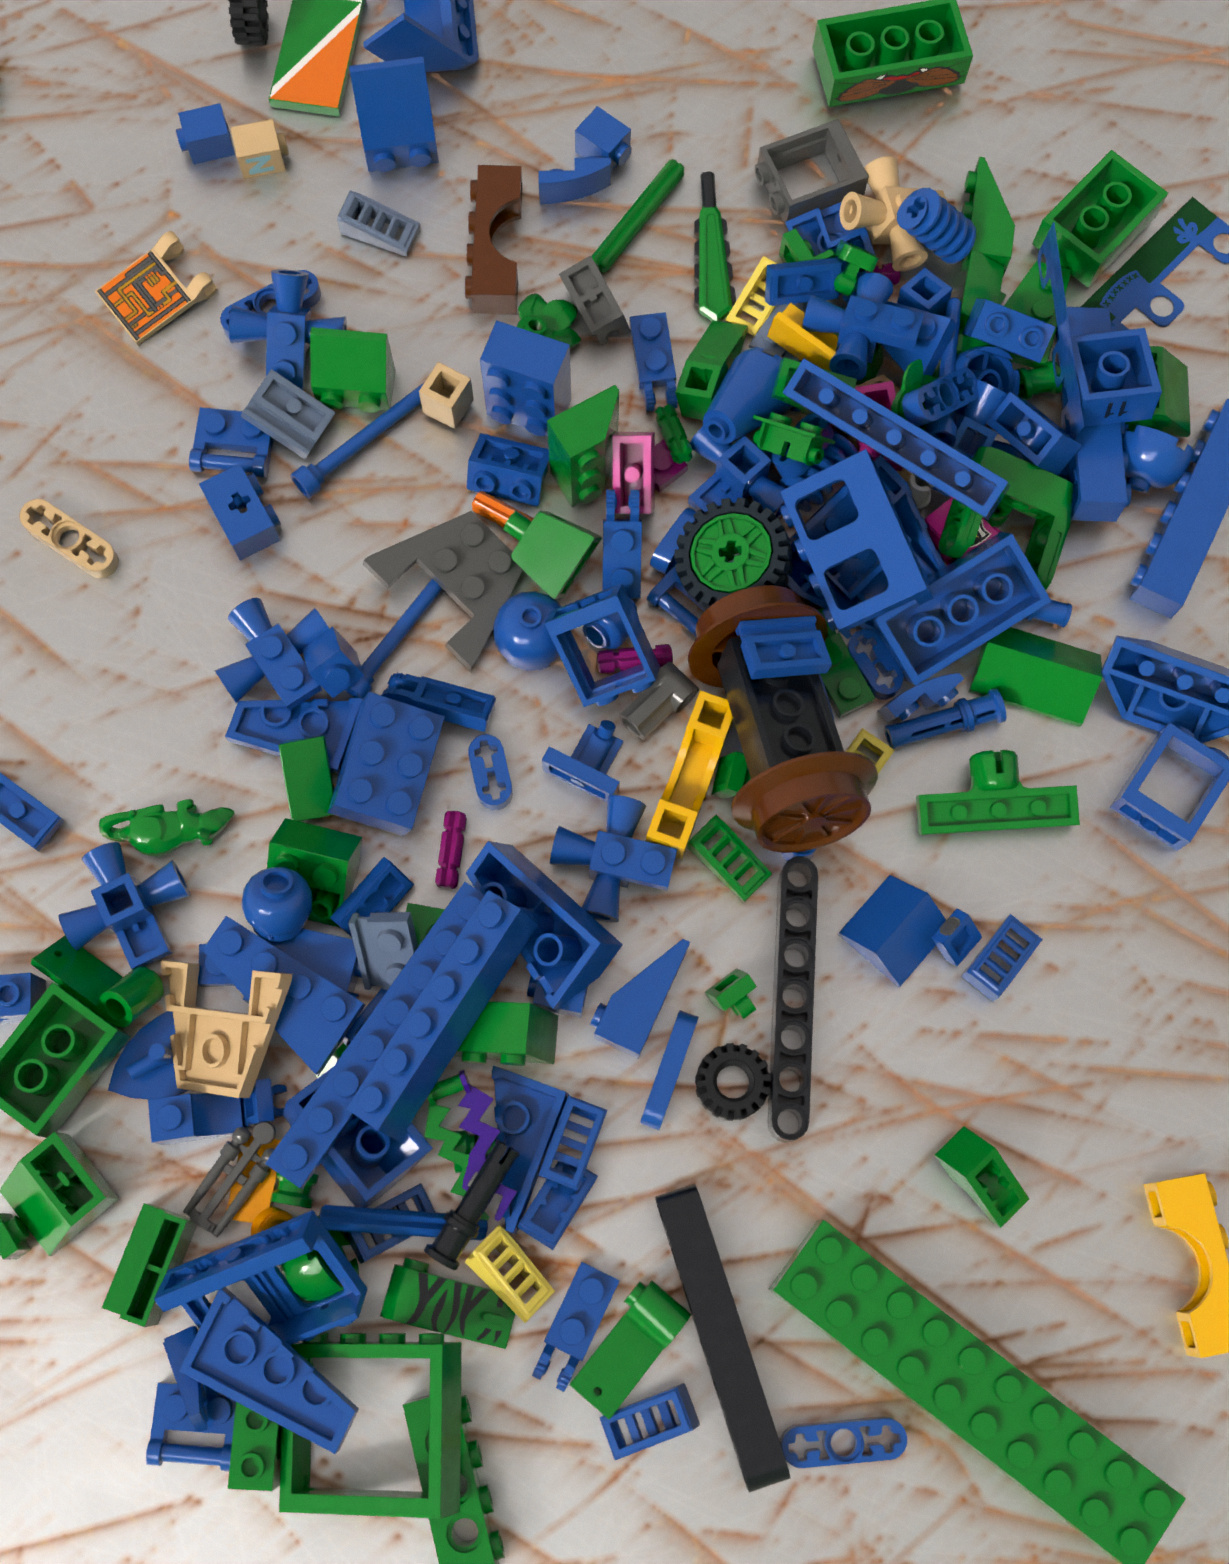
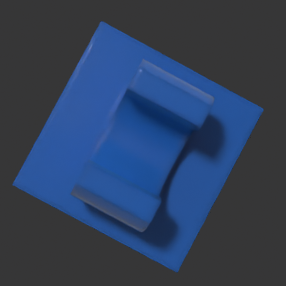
M271 1078L256 1079L251 1096L249 1098H241L244 1127H255L258 1123L272 1122L276 1118L282 1117L284 1108H276L273 1105L272 1097L274 1094L286 1092L287 1086L282 1084L271 1086Z

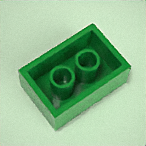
M1111 149L1042 220L1032 245L1040 250L1054 221L1061 267L1072 270L1071 275L1089 288L1155 219L1168 192Z
M52 982L0 1048V1109L34 1135L47 1138L54 1131L57 1132L131 1036L104 1019L64 988Z

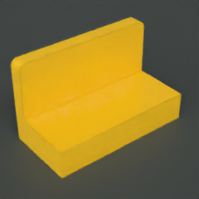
M790 302L783 313L778 312L773 318L767 337L800 361L805 358L819 368L831 371L829 363L836 353L838 336L834 333L808 332L803 329L802 324L805 313Z

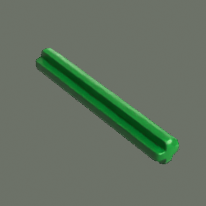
M671 159L665 164L591 257L600 273L608 271L682 179L685 168L681 163Z

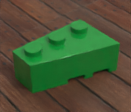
M488 1002L454 1056L462 1057L461 1062L472 1064H486L487 1059L500 1060V1064L525 1066V1062L554 1064L559 1016L531 1003Z

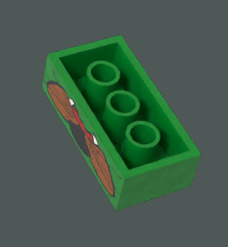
M929 0L817 20L812 47L829 107L965 83L973 58L956 0Z

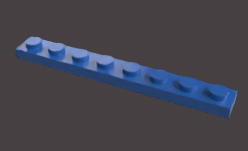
M467 882L463 883L265 1163L267 1166L300 1189L304 1188L353 1118L354 1114L348 1111L346 1107L485 894Z

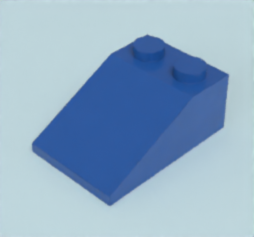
M423 56L349 66L368 172H388L397 168L424 167L428 164L439 163Z

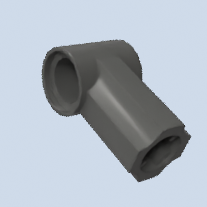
M668 662L659 669L654 684L635 699L620 714V718L634 735L645 740L673 712L676 714L684 709L696 696L699 688L672 662Z

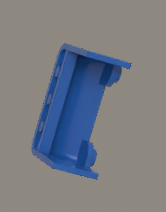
M404 0L405 14H401L363 42L366 50L384 61L423 56L426 73L465 70L478 60L473 0Z

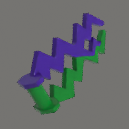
M461 1070L459 1074L437 1082L428 1095L429 1109L425 1138L444 1141L438 1156L462 1167V1172L450 1193L464 1196L470 1187L468 1186L474 1174L480 1171L486 1161L487 1151L501 1130L479 1121L494 1099L472 1086L465 1071ZM465 1090L466 1095L458 1106L470 1108L471 1110L458 1128L480 1136L470 1154L454 1151L463 1135L440 1127V1124L451 1109L437 1105V1100ZM503 1184L496 1191V1194L503 1196L494 1217L496 1221L501 1220L517 1193L516 1190ZM484 1212L480 1219L486 1221L490 1216Z

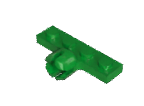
M993 750L982 751L972 755L969 759L971 775L969 791L916 796L919 835L1080 825L1077 785L1041 788L1023 787L1019 780L1018 755L1011 750H1000V752H994Z

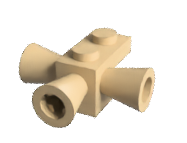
M892 156L877 158L868 163L864 168L869 176L867 183L876 197L873 199L855 192L847 193L841 202L840 221L846 230L866 227L871 244L891 246L892 268L900 272L909 271L922 265L927 260L928 254L915 237L899 227L897 212L905 198L918 189L900 187L896 158ZM935 190L939 196L946 199L943 190Z

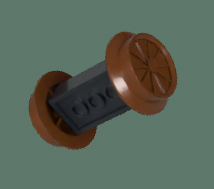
M765 585L736 591L721 598L706 609L696 625L697 639L690 648L688 665L693 676L700 682L709 686L724 688L751 776V780L737 792L732 801L731 812L734 820L740 826L755 831L758 843L767 850L781 853L802 852L834 843L850 835L866 822L871 813L868 795L876 785L878 773L874 763L866 756L844 751L818 674L751 679L740 646L742 641L735 631L740 621L815 616L817 620L815 623L816 629L821 631L824 642L828 634L827 624L823 615L815 608L803 604L797 593L785 587Z

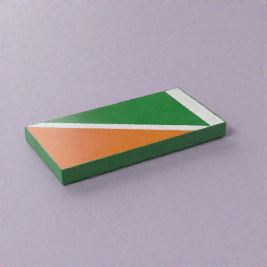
M292 0L269 96L271 107L340 117L350 75L349 66H352L366 0Z

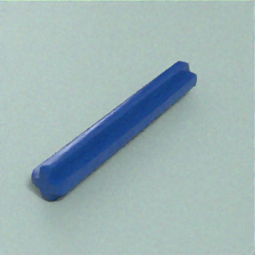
M324 1205L320 1209L319 1219L327 1230L437 1237L446 1222L443 1218L446 1213ZM480 1219L477 1224L480 1226L479 1234L476 1238H471L470 1240L481 1241L486 1238L488 1231L487 1220Z

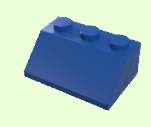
M331 1069L286 1101L282 1116L290 1126L295 1122ZM354 1115L321 1162V1165L355 1207L367 1208L400 1181L433 1148L412 1122L401 1139L397 1141L377 1131Z

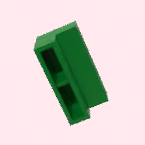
M144 1203L102 1308L120 1314V1319L142 1327L158 1325L163 1311L154 1298L167 1271L182 1265L198 1224L183 1215Z

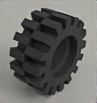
M228 0L230 3V7H228L231 16L230 26L232 27L235 43L237 45L267 44V31H269L267 0Z
M726 1043L725 1046H718L703 1058L695 1076L697 1097L702 1101V1106L712 1112V1115L717 1118H725L728 1121L745 1119L758 1111L770 1094V1082L772 1079L771 1073H768L767 1070L768 1064L759 1057V1052L755 1049L753 1051L748 1049L747 1045ZM736 1066L747 1074L749 1086L743 1096L729 1098L720 1092L717 1086V1076L725 1067Z

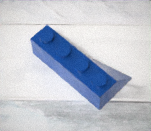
M488 841L466 872L467 877L477 890L483 894H486L488 890L522 909L538 924L520 953L528 964L525 967L532 978L538 980L547 993L545 998L552 1009H558L598 979L623 946L620 941L513 845Z

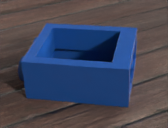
M622 583L550 612L544 624L584 707L594 703L597 706H603L616 700L618 694L632 690L633 693H638L654 684L660 665ZM618 612L642 664L594 681L571 630Z
M1169 722L1157 733L1110 808L1178 851L1191 842L1229 782V757L1221 750L1207 747L1196 740L1190 730L1182 726H1174ZM1166 746L1215 777L1187 822L1138 791Z

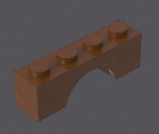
M478 165L477 180H471L470 201L476 203L475 212L469 211L468 217L469 234H474V244L467 243V266H472V276L465 277V298L472 299L473 313L517 315V262L501 255L492 243L496 234L504 226L522 217L523 183L521 166Z

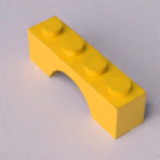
M700 690L673 770L646 835V842L676 848L675 858L683 860L733 722L727 699Z
M1205 1173L1143 1184L1153 1225L1179 1235L1190 1246L1197 1261L1199 1275L1196 1290L1187 1304L1176 1311L1186 1355L1204 1358L1229 1353V1262L1225 1250L1228 1249L1229 1242L1223 1225L1218 1224L1214 1209L1217 1205V1195L1214 1186L1210 1181H1207Z

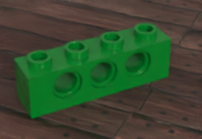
M430 1395L413 1399L403 1404L422 1492H428ZM467 1395L461 1396L460 1474L467 1481V1491L460 1495V1513L442 1519L429 1518V1523L439 1564H499L498 1560L505 1558L504 1547L499 1530L492 1532L488 1519V1513L494 1512V1506L488 1484L481 1486L477 1468L483 1467V1460L478 1440L470 1441L466 1423L472 1422V1414ZM462 1518L471 1519L477 1525L478 1536L471 1541L459 1539L454 1530L455 1522Z

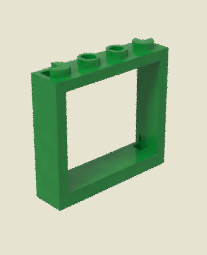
M319 1333L309 1341L290 1345L312 1366L314 1358L430 1359L428 1492L310 1488L311 1441L282 1426L279 1512L442 1519L460 1513L462 1342H444V1334L438 1333L419 1334V1342H406V1333L379 1334V1342H366L367 1333L340 1334V1341H328V1333Z

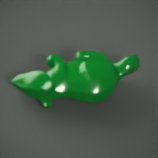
M186 799L177 802V811L165 812L164 805L159 804L105 816L99 820V832L109 840L128 842L142 854L160 857L175 851L186 843L201 840L203 845L209 846L213 838L226 827L235 812L230 808L219 807L204 813H195L197 809L193 800ZM130 821V824L123 828L113 827L118 823Z

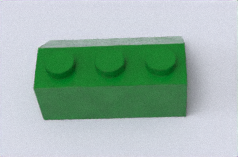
M616 385L547 420L550 473L571 507L580 503H591L605 490L613 463L612 435L618 432L619 389Z

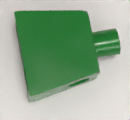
M515 511L503 528L505 532L519 541L511 554V558L554 600L565 597L603 538L548 511H539L532 521Z

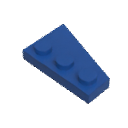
M349 698V701L313 699L312 702H303L290 711L282 700L238 701L225 737L229 742L280 756L278 746L286 740L325 735L331 772L339 774L363 698Z

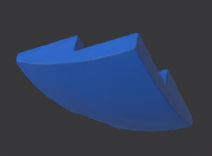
M841 202L821 211L818 207L785 222L789 231L796 228L803 240L806 239L810 243L814 256L829 249H832L835 253L840 240L849 242L875 255L866 227L854 230L843 228L840 221Z

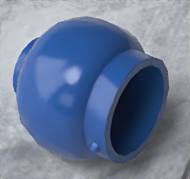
M271 867L259 871L250 878L243 889L241 906L247 922L259 937L271 942H282L292 939L301 932L311 914L313 896L308 882L297 871L286 867Z

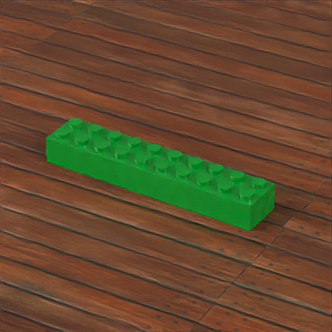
M824 1219L816 1221L768 1290L1119 1564H1145L1186 1498Z

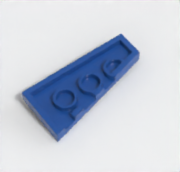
M225 916L202 949L248 1001L250 999L252 970L292 974V981L276 1023L275 1031L317 1076L320 1075L365 1007V1004L228 916Z

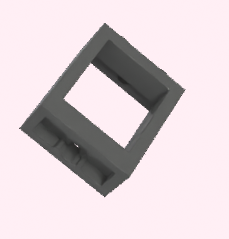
M839 119L760 147L758 163L755 164L756 178L761 186L765 185L769 193L771 208L775 215L780 214L785 226L786 221L818 207L821 211L842 202L845 195L849 192L864 195L869 178ZM825 153L839 183L792 200L777 170Z

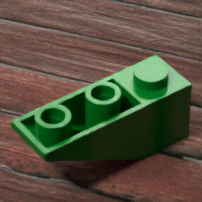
M979 157L975 170L968 171L966 176L964 193H968L970 196L969 202H964L961 213L970 219L976 227V239L971 250L978 251L1003 265L1004 276L1012 256L1015 224L985 157ZM971 250L961 261L960 271L966 272Z
M715 320L711 322L687 358L675 391L682 417L703 420L733 360L741 353L748 332V326Z

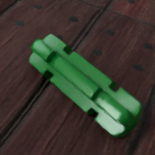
M667 404L665 407L659 406L655 411L657 415L656 421L661 428L666 445L671 451L670 454L673 461L677 464L691 461L693 458L691 453L692 447L686 439L687 435L680 419L677 417L678 414L674 406Z

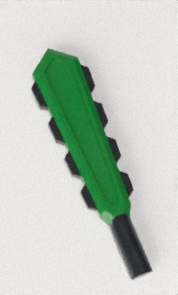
M707 171L703 172L700 176L702 210L700 211L699 218L694 221V234L699 237V240L694 243V257L699 259V262L694 265V280L699 283V286L694 289V305L699 308V313L710 321H721L728 316L732 306L736 303L735 288L729 283L733 279L732 264L727 262L726 259L730 256L729 242L724 239L728 231L727 221L721 217V212L716 207L715 175L713 172Z

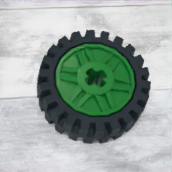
M730 498L721 499L722 505L717 506L714 502L706 505L708 511L702 513L698 510L693 514L695 521L693 523L687 521L683 526L685 534H679L676 542L679 549H675L674 558L677 562L675 567L686 592L704 610L721 598L742 589L765 585L786 588L789 582L788 574H792L793 569L791 543L779 519L776 518L767 507L764 509L760 503L752 501L750 504L746 498H737L736 503H733Z

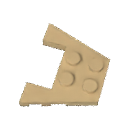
M161 961L162 976H168L170 995L165 996L166 1010L173 1012L176 1034L171 1035L170 1040L177 1088L234 1098H249L288 993L292 974L252 970L248 1013L196 1007L200 964Z

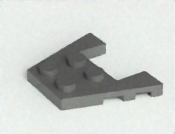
M472 511L374 553L363 561V565L387 589L417 563L472 618L445 645L469 671L476 664L493 630L499 608L511 595L523 571L511 558L512 551Z

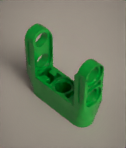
M986 446L978 447L971 460L1008 481L1010 484V488L1000 503L1036 519L1024 555L1046 590L1054 577L1071 524L1074 485L1062 477L1000 449ZM955 499L952 500L940 537L939 551L948 557L959 559L974 544L982 516Z

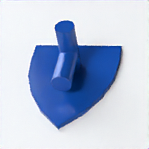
M166 1011L139 1029L127 1043L114 1066L108 1091L129 1098L147 1100L176 1096L190 1091L179 1089L176 1085L170 1036L176 1034L173 1012Z

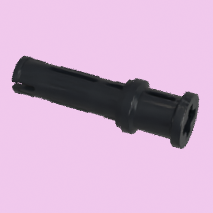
M496 1140L495 1146L457 1209H451L449 1212H446L443 1217L446 1221L433 1244L426 1245L424 1248L425 1253L452 1270L456 1271L458 1269L460 1255L469 1240L478 1236L480 1226L477 1223L515 1160L520 1156L518 1151L510 1146L508 1148L504 1142Z

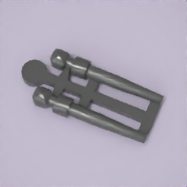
M261 1122L254 1127V1140L249 1147L242 1144L248 1142L251 1132L245 1127L236 1128L232 1135V1141H227L221 1149L220 1157L183 1210L192 1221L216 1237L220 1236L259 1182L263 1183L270 1173L268 1170L270 1167L265 1163L275 1149H266L261 1157L257 1154L262 1144H269L276 1137V1129L269 1122ZM240 1151L243 1153L235 1167L228 1164L230 1161L235 1160ZM252 1160L257 1163L249 1172L250 1177L248 1179L242 1172ZM225 1172L228 1175L202 1213L194 1209L221 1173ZM237 1181L243 1187L218 1225H215L209 1219Z

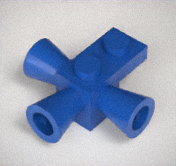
M285 269L271 270L277 305H274L267 312V316L232 305L229 317L230 343L267 340L266 376L272 369L304 391L306 351L310 347L311 327L347 330L346 316L311 320V309L301 308L309 273Z
M874 272L860 276L857 282L856 296H850L846 310L811 294L802 328L808 332L839 333L836 353L829 363L832 372L855 378L857 381L863 379L867 373V362L872 363L878 343L914 351L924 313L886 304L894 290L892 282L886 276Z
M977 379L978 397L967 404L964 416L951 412L950 417L957 426L956 443L952 448L972 459L977 448L982 446L997 448L1022 459L1023 454L1011 444L994 440L998 433L985 427L986 422L1008 394ZM935 487L932 488L933 490H935V491H937V492H939V493H941V494H943V495H945V496L951 498L950 496H948V495H946L945 493L941 492V491L938 490L937 488H935Z
M702 426L693 436L690 444L693 451L716 464V471L688 497V504L696 511L700 510L702 513L708 511L706 505L712 502L719 506L722 505L721 499L730 498L733 503H736L737 498L747 499L751 496L764 509L766 507L770 509L776 518L779 519L782 516L780 507L785 505L780 491L786 488L768 478L770 465L773 462V453L760 450L757 444L751 442L745 435L734 445L732 443H718L708 436L704 426Z
M260 598L248 599L230 612L228 621L249 640L245 646L250 652L251 657L214 671L235 703L242 699L264 677H266L289 711L322 691L320 684L308 673L306 663L300 656V654H303L302 649L329 629L315 608L287 634H285L279 623L272 627Z
M620 795L608 796L606 832L598 830L595 842L562 826H558L550 856L551 865L589 866V879L594 880L582 908L596 920L619 922L620 886L628 888L629 882L668 891L677 849L632 838L646 805L630 797Z
M119 842L103 844L87 852L82 857V861L100 884L99 887L91 890L96 905L58 915L63 932L72 947L78 951L109 928L115 932L132 970L137 967H146L172 954V950L152 906L191 896L186 881L173 860L141 883L129 872H126L123 852Z

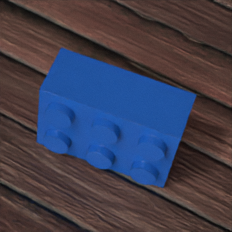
M496 320L480 358L486 413L498 423L506 425L513 423L525 427L527 431L537 436L548 435L547 420L567 410L571 402L570 344Z
M368 691L361 701L327 813L400 836H404L411 831L445 716Z

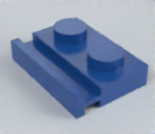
M802 616L740 621L735 631L737 636L741 638L742 643L740 646L751 679L827 673L832 662L821 631L816 629V617Z

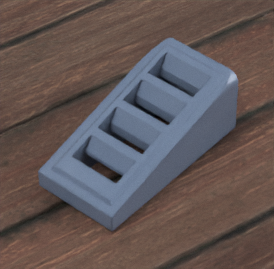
M349 191L337 217L340 234L406 257L421 228L419 222L354 191ZM370 218L375 219L371 227L367 226ZM387 223L389 226L386 233L383 234L381 230L384 224ZM398 228H402L404 231L399 241L394 239Z

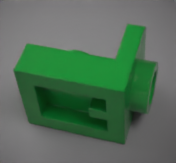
M796 228L784 233L782 236L779 256L784 263L836 257L832 249L814 256L810 243L806 239L803 240Z

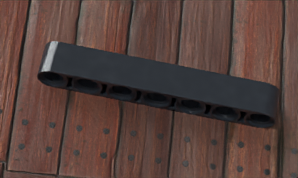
M801 856L793 857L786 862L779 874L777 887L770 1051L772 1081L770 1082L771 1090L768 1098L767 1123L772 1137L784 1143L793 1142L802 1137L808 1130L810 1117L818 870L811 860ZM792 870L803 872L807 877L808 884L802 887L794 886L788 879V873ZM791 909L800 910L806 917V924L800 927L791 925L786 918V912ZM794 948L802 952L805 958L804 965L801 967L789 965L784 956L786 950ZM791 988L798 990L803 996V1005L799 1008H792L786 1005L783 1000V991ZM785 1029L797 1031L801 1036V1047L794 1050L785 1047L781 1041L782 1031ZM791 1070L799 1076L800 1086L797 1091L790 1092L781 1086L779 1076L782 1071ZM781 1112H792L797 1117L799 1126L794 1134H787L780 1130L777 1120Z
M695 1184L656 1196L655 1200L748 1492L750 1493L788 1480L791 1477L698 1189Z

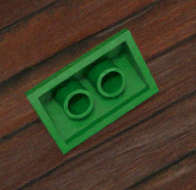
M1010 627L982 644L968 692L984 696L988 694L990 689L996 688L1000 692L1005 704L1080 727L1084 722L1103 677L1101 673V655Z

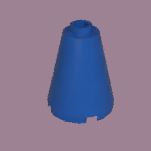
M754 347L745 349L733 360L703 417L704 429L711 439L721 444L731 443L762 426L763 422L753 419L754 415L769 419L771 412L784 415L793 407V405L771 397L782 357L777 354L772 357L762 352L764 348Z

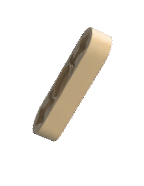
M33 499L21 508L19 514L20 522L29 534L95 578H106L116 571L119 559L112 546L43 499ZM36 514L39 516L45 515L53 525L51 530L40 521L34 522L33 517ZM69 530L77 531L79 539L74 545L70 547L60 545L59 541L63 533ZM89 547L98 556L104 554L106 561L104 563L98 561L94 563L85 551Z

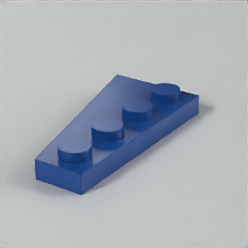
M224 1287L218 1290L179 1372L334 1454L339 1452L359 1408L229 1289Z

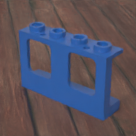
M867 449L780 491L785 505L780 507V511L788 527L794 526L799 539L794 541L795 547L802 561L806 562L809 560L814 573L808 575L816 595L818 597L823 595L828 608L823 610V614L832 631L838 629L848 639L852 637L850 629L915 599L921 605L934 599L876 463ZM836 482H845L857 508L858 518L840 529L817 540H812L797 506L798 502ZM866 551H874L888 580L887 590L849 609L841 610L826 572Z
M312 1210L168 1270L154 1300L163 1312L181 1305L200 1329L211 1306L205 1295L243 1280L269 1313L271 1319L265 1321V1323L291 1345L299 1341H309L319 1333L337 1326L344 1327L359 1318L368 1288ZM312 1250H316L321 1254L340 1281L344 1290L322 1300L305 1303L292 1290L277 1266L312 1252Z

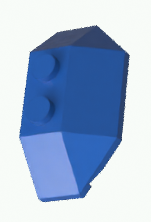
M1116 635L1101 673L1122 719L1159 732L1170 722L1174 726H1182L1190 730L1194 734L1195 739L1201 743L1229 735L1228 668L1153 641Z

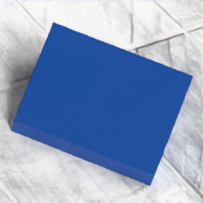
M889 875L841 929L838 935L897 987H900L936 946L931 937L938 931V928L946 919L927 892Z

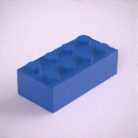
M1000 532L926 578L934 599L921 605L914 599L870 621L901 668L905 679L916 686L1052 601L1013 534Z

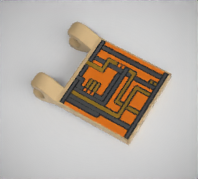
M172 231L164 233L150 251L95 290L96 294L138 346L195 303L209 299L217 293L216 285L206 272L196 275L188 287L185 288L164 262L177 258L184 252L183 245Z

